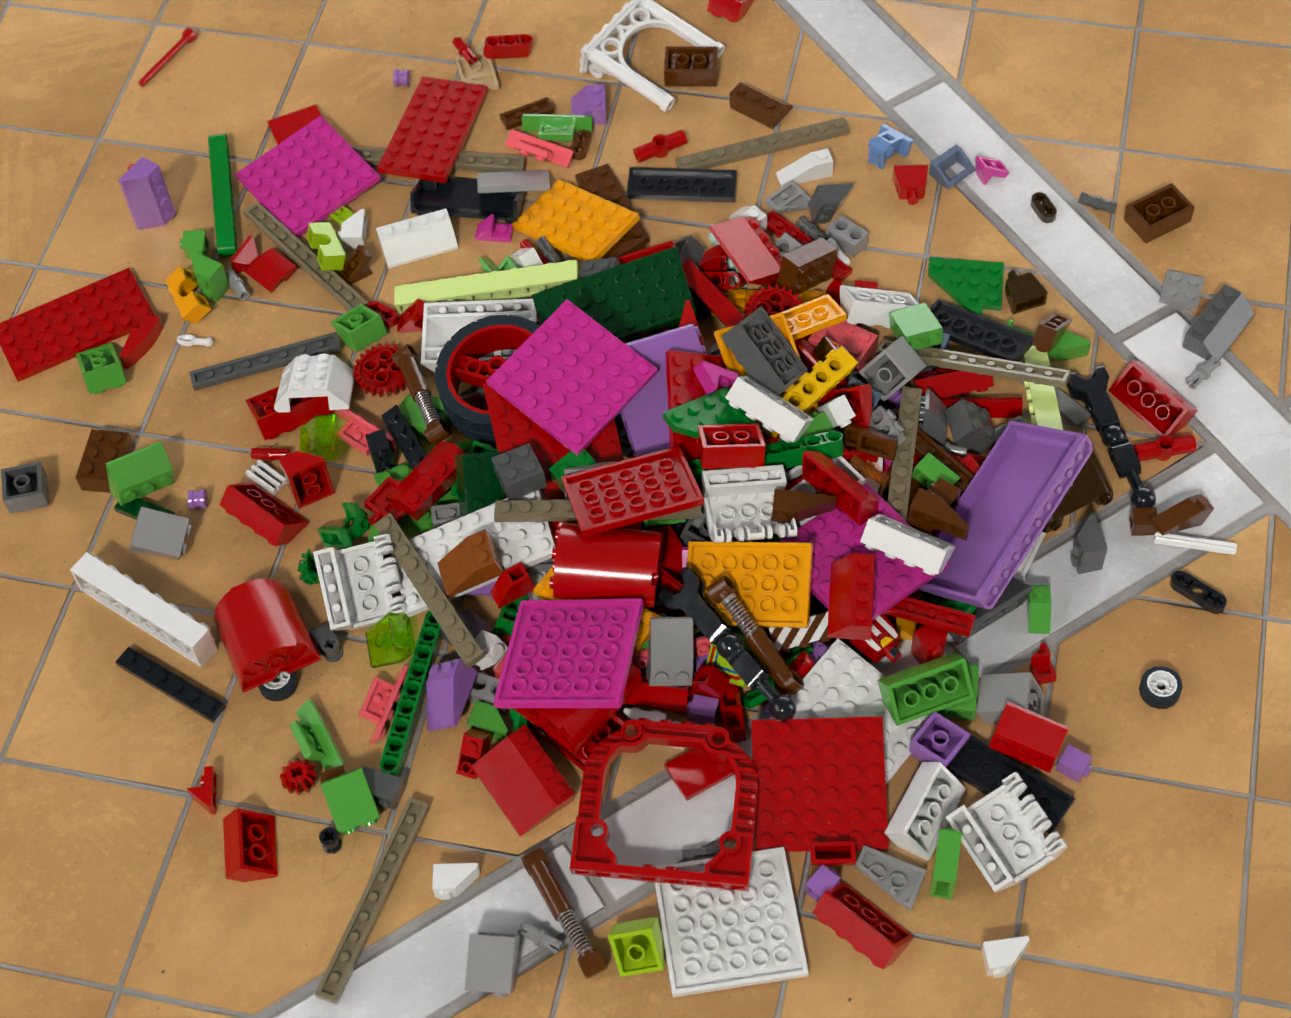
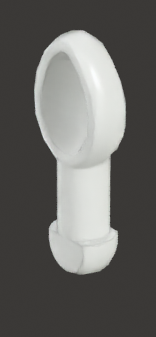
M828 238L827 241L838 248L837 258L846 265H849L850 260L841 251L838 243L833 238Z
M190 334L177 337V342L186 347L193 345L211 347L213 345V340L210 337L196 338Z

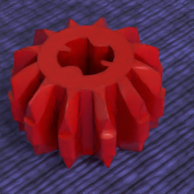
M297 757L294 763L290 760L288 761V767L282 766L283 773L280 774L281 784L290 794L296 791L300 796L302 790L308 793L309 786L315 787L314 780L317 779L314 765L310 764L307 759L301 762Z

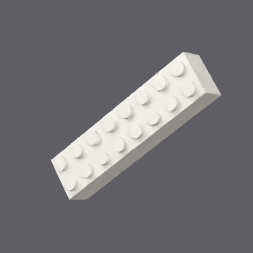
M86 552L70 569L82 592L201 668L218 650L215 639L210 633L211 629L205 623L201 622L199 624L192 615L187 612L185 614L180 612L176 605L166 603L159 594L155 593L153 595L143 584L140 583L138 585L134 583L130 576L120 574L113 565L107 566L97 555L93 557Z

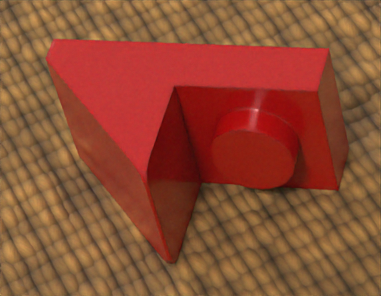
M416 299L398 317L397 332L423 331V300Z
M213 766L204 767V775H201L200 778L201 786L187 788V791L193 800L213 815L216 814L217 773Z

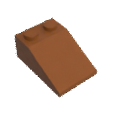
M486 529L466 537L437 563L447 598L498 577L503 572L495 540Z

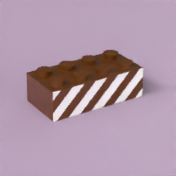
M823 604L814 606L809 612V628L764 627L765 633L780 654L791 651L790 648L796 646L799 648L808 647L814 641L831 640V638H827L829 610Z

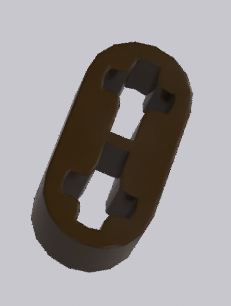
M1042 192L1034 193L1030 204L1034 212L1042 222H1054L1057 214L1055 206L1046 194Z

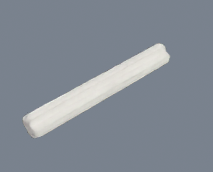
M1156 532L1154 535L1155 544L1235 555L1237 551V544L1232 542L1177 534L1162 536L1160 532Z

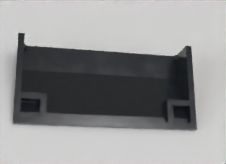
M448 177L446 183L420 179L410 192L411 213L421 216L447 209L448 215L453 217L486 219L491 214H494L495 220L514 223L521 216L526 191L478 193L477 179Z

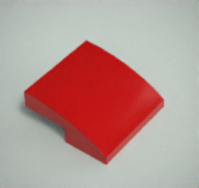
M270 248L261 254L245 270V273L272 293L283 279L287 281L298 267L276 250Z

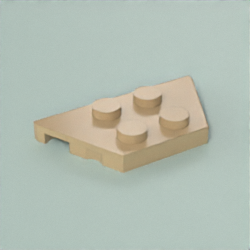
M485 39L481 40L480 45L474 49L471 47V51L478 58L476 63L471 60L474 65H469L465 58L460 55L455 57L461 82L488 86V89L499 90L491 59L483 55Z

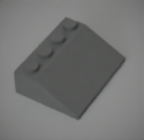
M762 306L721 336L726 347L732 351L737 362L743 366L748 376L777 395L784 392L808 371Z

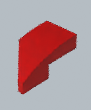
M1042 642L1036 654L1032 655L1029 666L1031 674L1038 685L1056 682L1057 677L1045 642Z

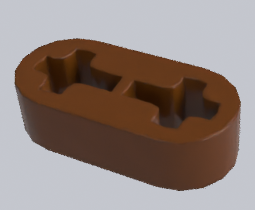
M579 130L574 136L570 150L574 151L572 158L575 160H582L587 156L591 145V134L588 130Z

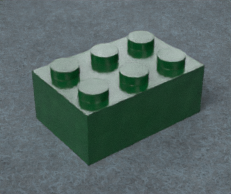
M492 450L454 455L460 515H468L494 504L495 501L505 499L504 490L495 474L491 460L492 457L499 455L500 451Z

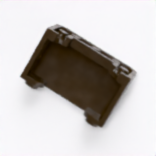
M1093 452L1044 527V533L1058 530L1062 526L1064 516L1094 501L1097 505L1103 506L1112 501L1114 492Z

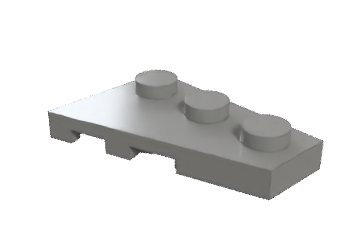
M865 845L855 866L857 870L911 912L927 870Z

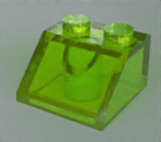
M335 414L315 416L300 428V452L323 457L325 461L339 459V438L337 436L339 427Z
M389 612L365 632L371 668L402 663L414 654L415 645L410 618L407 616Z

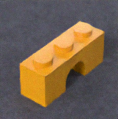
M179 265L165 281L169 287V292L173 295L174 303L181 312V317L185 321L197 324L211 308L205 296L193 291L198 285L193 271Z

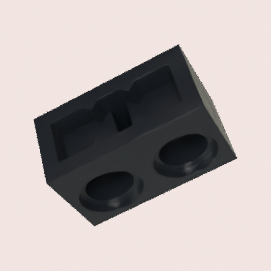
M384 429L366 434V441L376 473H382L395 467Z

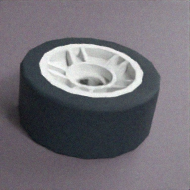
M1164 666L1148 669L1142 677L1139 687L1140 696L1150 707L1167 709L1174 706L1179 700L1183 687L1182 680L1170 668Z
M295 671L289 674L281 672L276 676L275 680L258 687L266 699L283 701L295 693L298 687V678Z

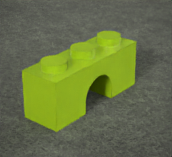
M309 223L306 238L311 249L319 248L317 262L321 270H343L344 262L347 261V254L343 251L341 241L338 240L336 231L332 228L331 223Z

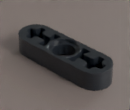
M1176 571L1172 574L1170 586L1174 591L1213 614H1220L1224 611L1227 603L1224 595L1184 571ZM1180 579H1182L1183 582H1181L1180 584L1177 583V581H1179ZM1200 589L1204 595L1196 596L1192 590ZM1216 601H1218L1219 604H1217L1216 606L1213 605V603H1215Z

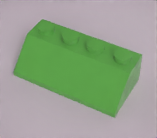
M955 652L877 680L882 700L897 726L929 715L934 711L937 712L975 698L966 660Z

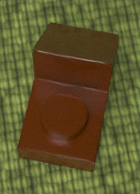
M363 245L357 246L344 265L343 270L340 271L349 285L373 274L368 266L372 256Z

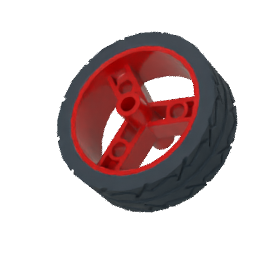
M488 316L478 319L477 322H471L458 330L441 350L436 363L438 366L435 368V383L439 397L454 427L468 438L480 443L496 444L489 411L472 407L458 396L460 382L483 388V384H487L486 381L506 360L501 356H494L488 362L479 360V358L499 350H517L540 327L539 324L520 316Z

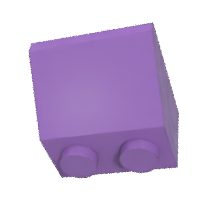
M605 84L586 85L571 98V115H591L592 125L607 124Z
M934 711L910 741L909 752L912 757L920 762H941L947 767L971 734Z

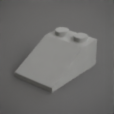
M650 617L646 676L649 686H692L693 618Z

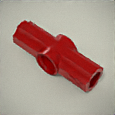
M678 130L666 136L658 134L652 138L651 142L634 148L633 154L638 163L653 157L664 158L668 155L669 151L687 144V138L683 130Z
M1163 435L1156 441L1133 445L1139 461L1152 459L1167 461L1172 456L1196 452L1197 449L1195 437L1192 435L1174 438Z

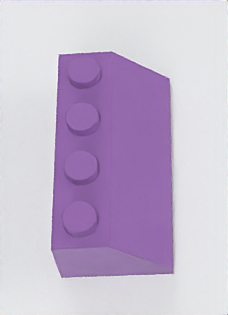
M142 157L118 180L137 229L142 230L164 226L176 215L162 172L156 163Z

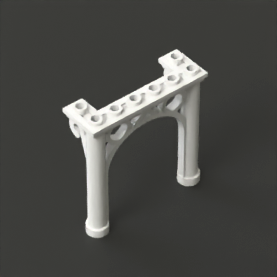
M631 0L623 6L619 13L613 16L609 23L603 26L598 34L596 33L588 45L585 44L582 47L579 72L587 73L590 71L598 79L602 78L605 74L614 76L658 105L660 110L668 113L673 107L676 98L628 67L622 54L625 42L634 33L642 29L658 27L674 32L694 46L718 47V59L724 52L725 45L714 41L653 0ZM616 33L619 35L618 39L613 37ZM612 44L617 47V50L609 52L605 50V47Z

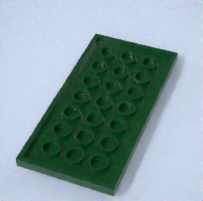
M676 246L532 294L540 326L568 299L619 340L681 321L687 300H690L695 316L698 315Z

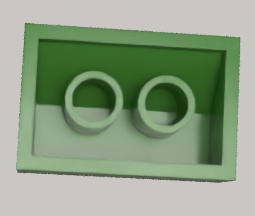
M160 441L106 463L110 492L120 505L174 484L173 469Z

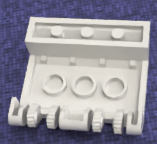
M324 353L318 356L304 354L295 357L283 370L274 409L280 413L291 412V398L328 396L329 410L349 409L355 379L354 370L335 355Z
M783 465L702 471L703 507L709 537L714 543H722L724 540L731 542L732 537H736L739 541H744V538L746 540L765 539V537L771 539L773 534H777L780 538L785 537V535L787 537L797 536L795 518H792L791 523L784 524L771 521L774 490H785L787 484Z
M390 534L373 537L374 542L337 551L330 547L313 552L331 631L355 630L395 620L406 614V603H403L405 597L396 596L393 598L392 596L403 589L402 584H398L401 580L398 567L395 564L396 558L388 557L385 560L383 556L393 551V546L390 545L392 544Z
M1017 772L1003 779L1004 785L968 808L963 805L946 816L952 828L957 832H962L961 842L994 892L1023 881L1054 861L1068 847L1062 838L1058 839L1060 835L1057 831L1049 834L1047 838L1043 836L1052 823L1050 820H1046L1048 818L1038 802L1034 801L1035 798L1032 794L1025 796L1021 801L1018 799L1027 786L1025 783H1021L1023 780Z

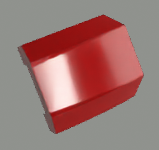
M871 384L830 390L831 400L845 395L856 415L850 419L851 422L869 427L872 412Z

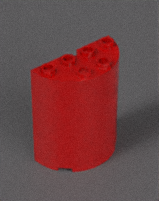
M563 522L559 530H556L555 542L557 544L552 549V559H554L552 571L554 576L550 577L549 588L553 589V597L575 600L642 598L644 607H654L664 542L663 532L615 528L583 537L577 523Z
M254 578L232 587L217 604L214 612V622L242 693L275 680L276 676L281 672L289 674L321 660L290 589L282 582L273 579Z
M632 662L621 706L643 684L640 676L642 672ZM619 708L512 709L535 726L543 728L551 738L574 755H577Z

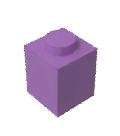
M694 694L693 700L688 702L686 713L689 714V721L700 725L705 723L715 725L719 712V699Z
M1068 744L1058 761L1056 771L1080 783L1083 776L1087 778L1093 768L1090 765L1092 756Z
M822 865L806 883L805 893L819 902L825 891L840 884L839 874L834 869H828Z

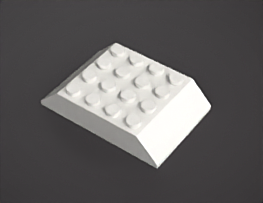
M533 299L424 303L421 366L435 372V368L438 366L436 363L439 354L447 341L451 340V337L458 330L471 322H477L478 319L494 315H513L536 322L537 312ZM516 350L495 351L479 358V360L488 362L494 356H501L506 360Z

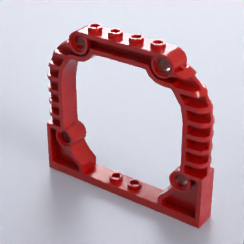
M643 717L638 718V720L631 719L625 721L621 726V731L608 735V737L598 743L586 760L578 816L576 817L569 868L571 874L749 891L758 798V775L754 763L739 745L730 741L727 730L722 727H716V725L711 723L694 725L693 722L683 721L680 724L666 719H662L660 722L651 721V719ZM630 730H636L638 732L635 736L632 737L627 735L628 731ZM718 737L725 740L722 744H715L713 742ZM648 744L703 749L705 755L710 759L724 761L729 764L736 780L731 831H727L720 836V852L705 864V872L678 870L679 868L674 866H666L665 869L656 868L652 864H643V867L618 864L616 855L606 844L610 833L606 822L601 819L605 782L610 765L622 752L637 753L642 751ZM600 828L604 830L600 836L592 835L595 829ZM728 841H734L737 844L733 849H728L724 846Z

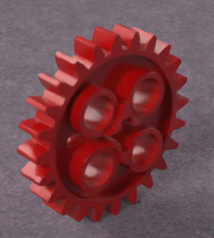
M776 284L775 289H772L768 285L767 290L761 287L760 292L754 290V295H749V300L746 301L744 309L745 318L761 306L769 316L801 305L803 299H798V293L792 295L793 289H790L788 292L785 291V286L779 289L778 284Z
M380 343L379 348L373 345L372 351L365 349L366 355L360 354V359L355 360L357 365L353 366L354 378L360 390L364 389L366 394L371 391L373 397L376 393H379L380 398L383 396V393H386L387 397H389L391 392L397 395L398 389L404 391L403 386H407L400 368L392 359V355L402 347L398 349L397 344L390 347L389 343H387L386 347H383Z

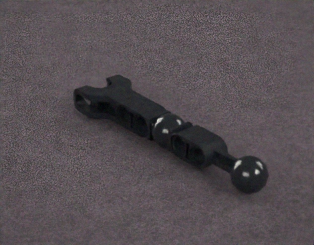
M1103 365L1095 366L1092 379H1083L1076 371L1071 372V377L1066 385L1068 392L1072 398L1084 403L1087 411L1091 414L1090 417L1097 432H1099L1102 443L1108 448L1107 452L1120 479L1127 478L1133 491L1130 496L1131 505L1134 508L1154 507L1156 495L1152 489L1144 487L1139 477V474H1141L1140 461L1132 444L1126 437V431L1120 427L1121 423L1106 392L1109 374Z
M685 566L680 571V575L684 580L682 591L678 594H673L671 591L662 588L658 592L659 598L669 609L680 613L685 612L689 617L693 618L695 625L716 646L719 655L727 660L735 672L753 691L759 689L770 702L769 711L775 720L785 722L792 719L796 714L797 707L794 699L789 695H780L767 680L770 677L769 672L748 648L743 646L740 636L730 629L705 599V582L693 569Z

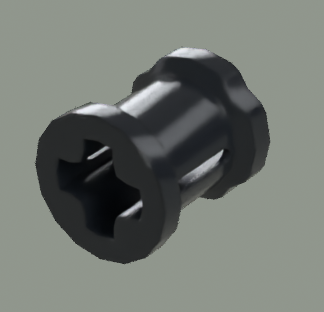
M327 827L320 832L319 840L324 851L328 854L339 852L342 841L337 830Z

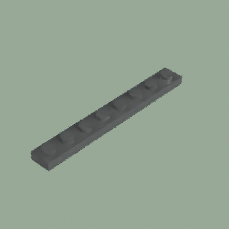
M334 332L194 370L189 373L195 391L287 366L295 357L300 355L318 356L319 354H331L342 350L337 333Z

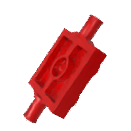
M388 476L364 502L365 508L374 512V515L368 520L371 525L374 526L375 523L389 513L399 523L407 514L388 499V496L402 481H397Z

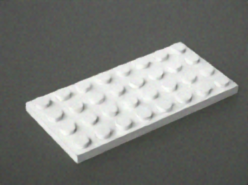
M538 490L515 500H543L541 491ZM494 503L409 540L445 593L437 563L466 537L486 529L495 540L503 571L519 562H522L526 569L552 558L553 546L556 547L550 522H495ZM396 559L395 564L398 567L401 580L399 584H402L403 588L400 590L401 596L405 597L403 603H406L407 607L406 615L411 617L428 610L429 608ZM499 576L491 580H488L482 584H479L475 587H472L466 591H463L459 594H456L452 597H449L448 599L450 601L454 598H457L466 593H469L478 588L493 583L498 580Z

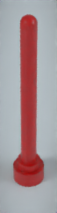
M187 27L182 32V38L139 80V86H144L186 43L193 42L197 38V34L193 29Z

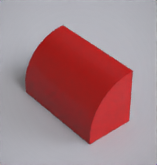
M855 841L810 842L811 866L856 865Z

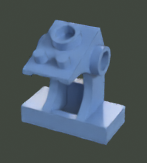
M883 124L878 135L872 137L868 143V162L883 170L887 158H891L894 152L903 157L908 156L914 140Z

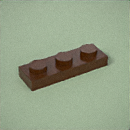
M548 97L499 115L505 129L510 130L522 125L523 114L551 115L555 113V110Z

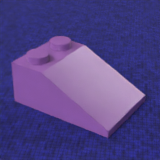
M461 659L433 664L429 671V677L426 682L427 729L429 731L456 727L458 725L478 672L472 667L468 668Z

